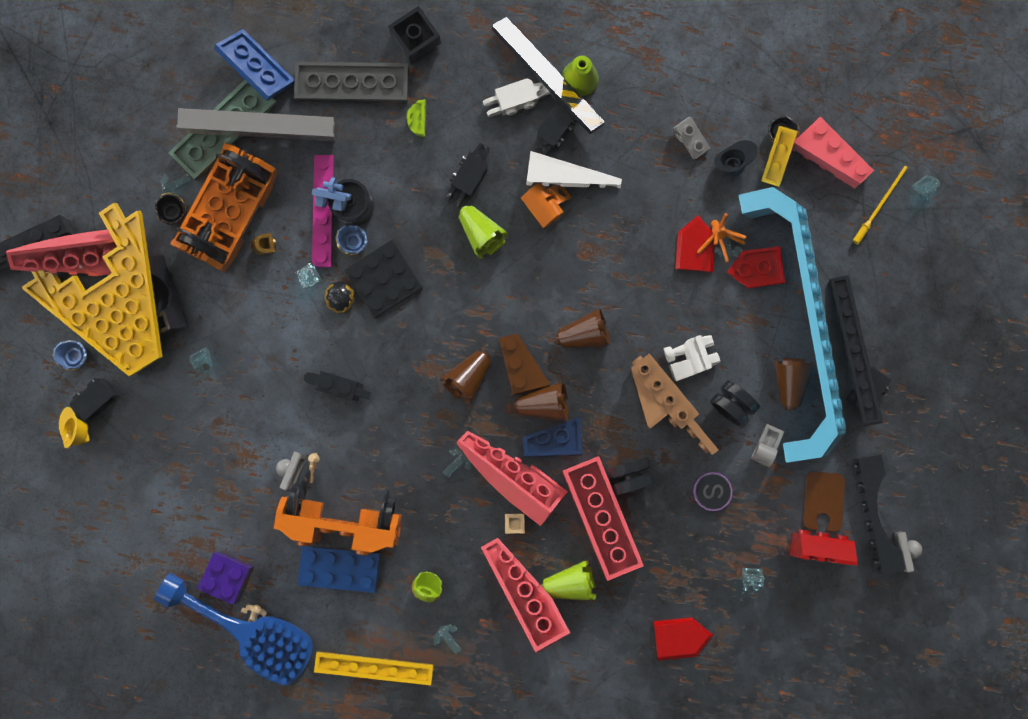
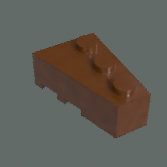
M518 333L499 338L513 396L550 386V383Z

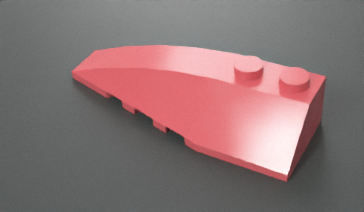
M469 431L457 441V445L481 475L510 503L540 526L568 492L533 465L529 467L523 464L522 459L508 456L505 454V450L491 447L488 441Z
M498 538L481 547L536 653L551 647L570 634L552 597Z

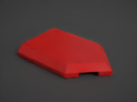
M699 215L678 231L675 269L713 273L714 239L700 254L697 253L700 247L713 234L712 230Z
M780 246L742 251L727 271L729 275L747 288L786 284Z
M692 617L653 621L658 661L697 657L714 636Z

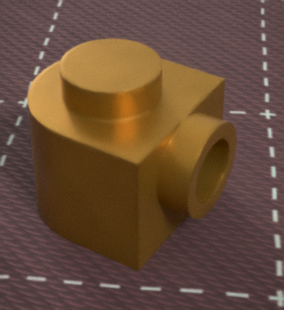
M272 233L261 234L252 239L251 249L257 255L274 253L276 240L272 237Z

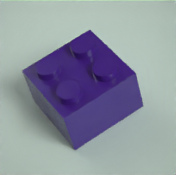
M213 552L197 589L234 605L238 603L254 566L222 552Z

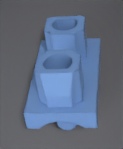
M334 177L330 179V182H323V187L328 189L319 187L312 189V195H315V206L327 207L328 198L334 199L332 209L343 211L347 201L351 200V194L336 191H342L343 185L338 184L337 178Z

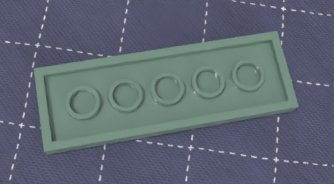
M244 80L214 110L268 113L277 104V101L274 98L266 101ZM188 133L168 153L195 180H198L216 162L218 158L215 155L216 153H221L224 143L233 146L242 136Z

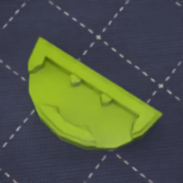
M426 99L418 100L417 103L413 104L409 108L406 117L410 130L420 137H425Z

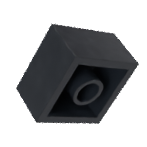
M419 6L388 26L389 34L410 64L441 44L440 35Z

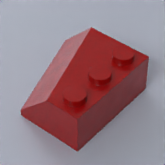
M798 530V533H792L789 556L855 566L858 563L855 541L848 540L849 536L837 535V538H829L828 533L821 532L814 536L810 535V531Z

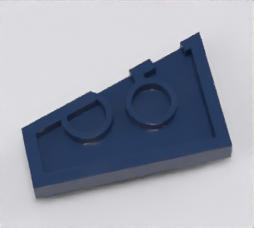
M580 417L523 437L524 458L582 456Z

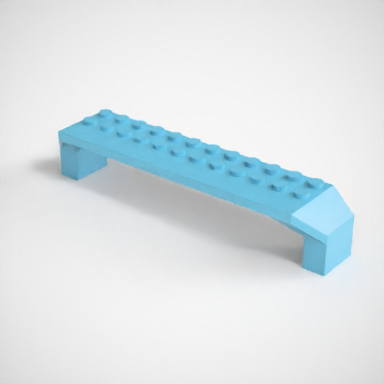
M774 187L740 194L741 211L748 218L777 213L792 223L826 417L810 439L783 443L786 463L825 457L830 454L845 436L846 425L814 258L807 211L796 201Z

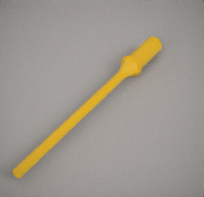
M904 166L869 220L862 224V227L852 240L853 243L859 245L868 230H870L871 222L907 170V166Z

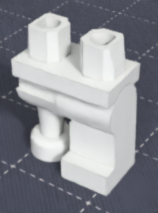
M701 335L696 336L674 349L670 346L663 348L668 363L675 361V356L685 354L687 359L669 366L674 382L709 370L720 362L717 352L708 355L705 349L714 346L711 335L701 337Z

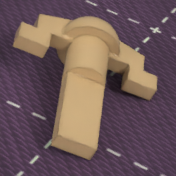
M318 453L310 454L308 457L310 462L309 470H311L310 483L314 481L317 462L320 461Z
M246 605V608L241 610L243 613H247L248 610L251 611L248 622L256 621L259 614L266 616L267 613L259 605Z

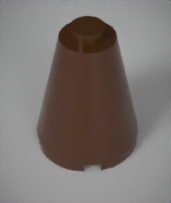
M596 309L560 328L558 334L555 335L557 344L561 345L562 348L606 347L610 345V336L605 326L606 321L602 310Z
M483 350L481 352L476 351L444 374L440 381L445 382L443 386L455 398L459 400L462 397L465 399L464 403L470 404L491 364V357Z
M774 358L781 405L785 406V410H796L797 407H801L814 361L810 360L809 364L805 363V359L783 358L782 361L778 362L779 358Z
M559 382L519 395L518 399L515 400V410L519 411L520 415L559 421L568 420L569 407L566 406L568 395L564 383Z

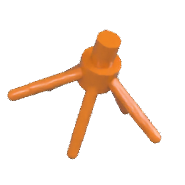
M725 213L720 224L717 220L711 222L713 234L700 247L697 253L700 254L713 239L714 245H717L719 240L725 261L729 262L723 239L728 237L745 245L746 242L739 238L746 239L747 237L724 227L728 216Z

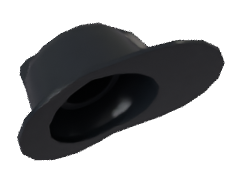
M749 140L736 142L717 154L714 164L716 168L722 171L724 176H738L743 173L746 165L756 158L758 147Z

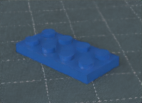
M244 29L215 45L214 49L266 101L294 85L295 80Z
M302 546L298 585L376 593L380 553H370V555L366 556L356 554V551Z

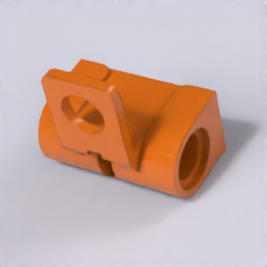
M539 182L529 189L521 199L544 228L553 224L564 214L559 205L570 200L571 195L565 187L554 185L546 189L542 182ZM558 189L564 193V196L558 192Z

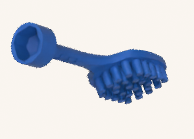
M171 572L166 576L154 596V601L167 608L182 604L223 627L239 642L240 656L245 664L265 679L277 684L289 685L301 675L313 650L312 639L302 629L286 620L273 616H262L252 622L230 617L186 593L185 582L180 577Z

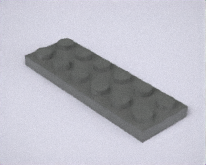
M295 61L294 99L308 101L408 102V63Z

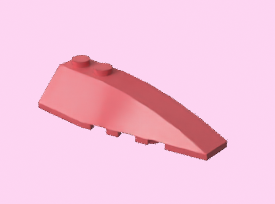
M100 230L28 244L7 250L6 255L11 270L33 272L44 270L49 271V273L69 272L72 275L82 273L88 274V276L112 274L102 256L115 249L117 245L108 230Z

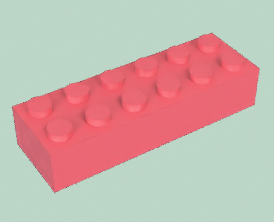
M595 457L563 470L562 473L605 579L609 581L643 567L644 565L600 457Z

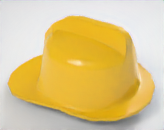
M64 408L59 419V431L64 447L68 449L71 445L78 446L82 443H88L87 423L76 418L72 408Z

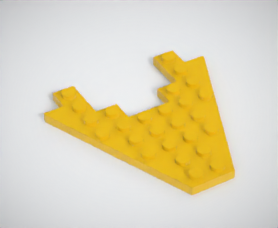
M113 203L99 212L100 217L117 245L115 249L102 256L112 274L85 290L78 276H72L61 283L56 273H49V271L44 270L31 271L34 279L22 286V289L125 374L133 376L163 356L143 215L141 211H136L125 218L118 203Z

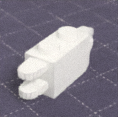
M524 79L495 89V96L485 99L483 104L484 106H490L495 103L499 104V107L486 112L488 117L501 113L502 115L507 114V116H511L520 109L525 108V110L534 108L535 104H538V100L549 95L550 92L541 82L533 84L532 80Z

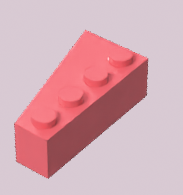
M821 117L795 140L792 148L793 151L803 155L802 157L815 162L820 168L828 170L835 177L853 188L860 185L874 171Z

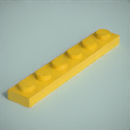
M316 652L314 672L431 685L434 665Z

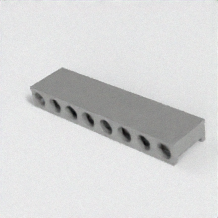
M178 108V125H176V128L182 133L335 142L334 117Z

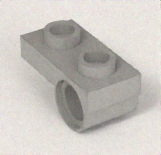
M687 117L673 128L675 136L685 145L693 159H697L710 149L692 117Z
M765 424L751 460L770 467L777 455V448L784 431Z

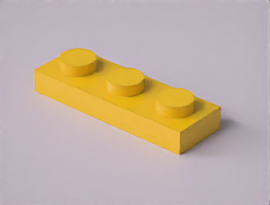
M779 126L761 180L762 182L780 187L798 131Z

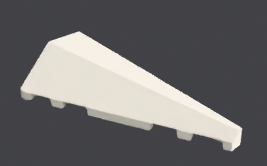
M531 151L526 185L532 186L533 182H542L543 186L556 184L562 187H589L590 184H599L600 188H605L606 185L621 188L622 179Z

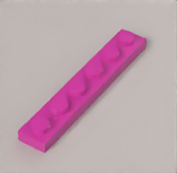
M314 155V189L318 187L328 189L323 187V182H330V179L334 177V156ZM313 195L312 267L332 268L333 213L328 204L327 207L315 206V195Z

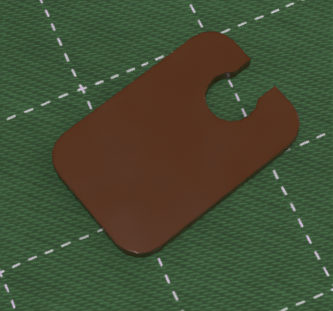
M815 471L807 474L803 524L806 528L818 530L817 516L825 513L829 517L826 531H838L841 529L845 479L841 474Z

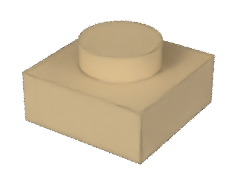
M505 514V534L525 533L524 514Z

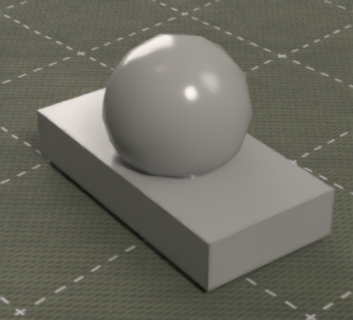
M294 451L291 460L283 459L277 463L276 472L283 478L279 488L291 491L292 485L298 481L307 459L306 455Z
M894 532L895 546L902 551L905 572L914 571L912 559H917L921 556L923 549L921 544L915 540L907 541L906 532Z

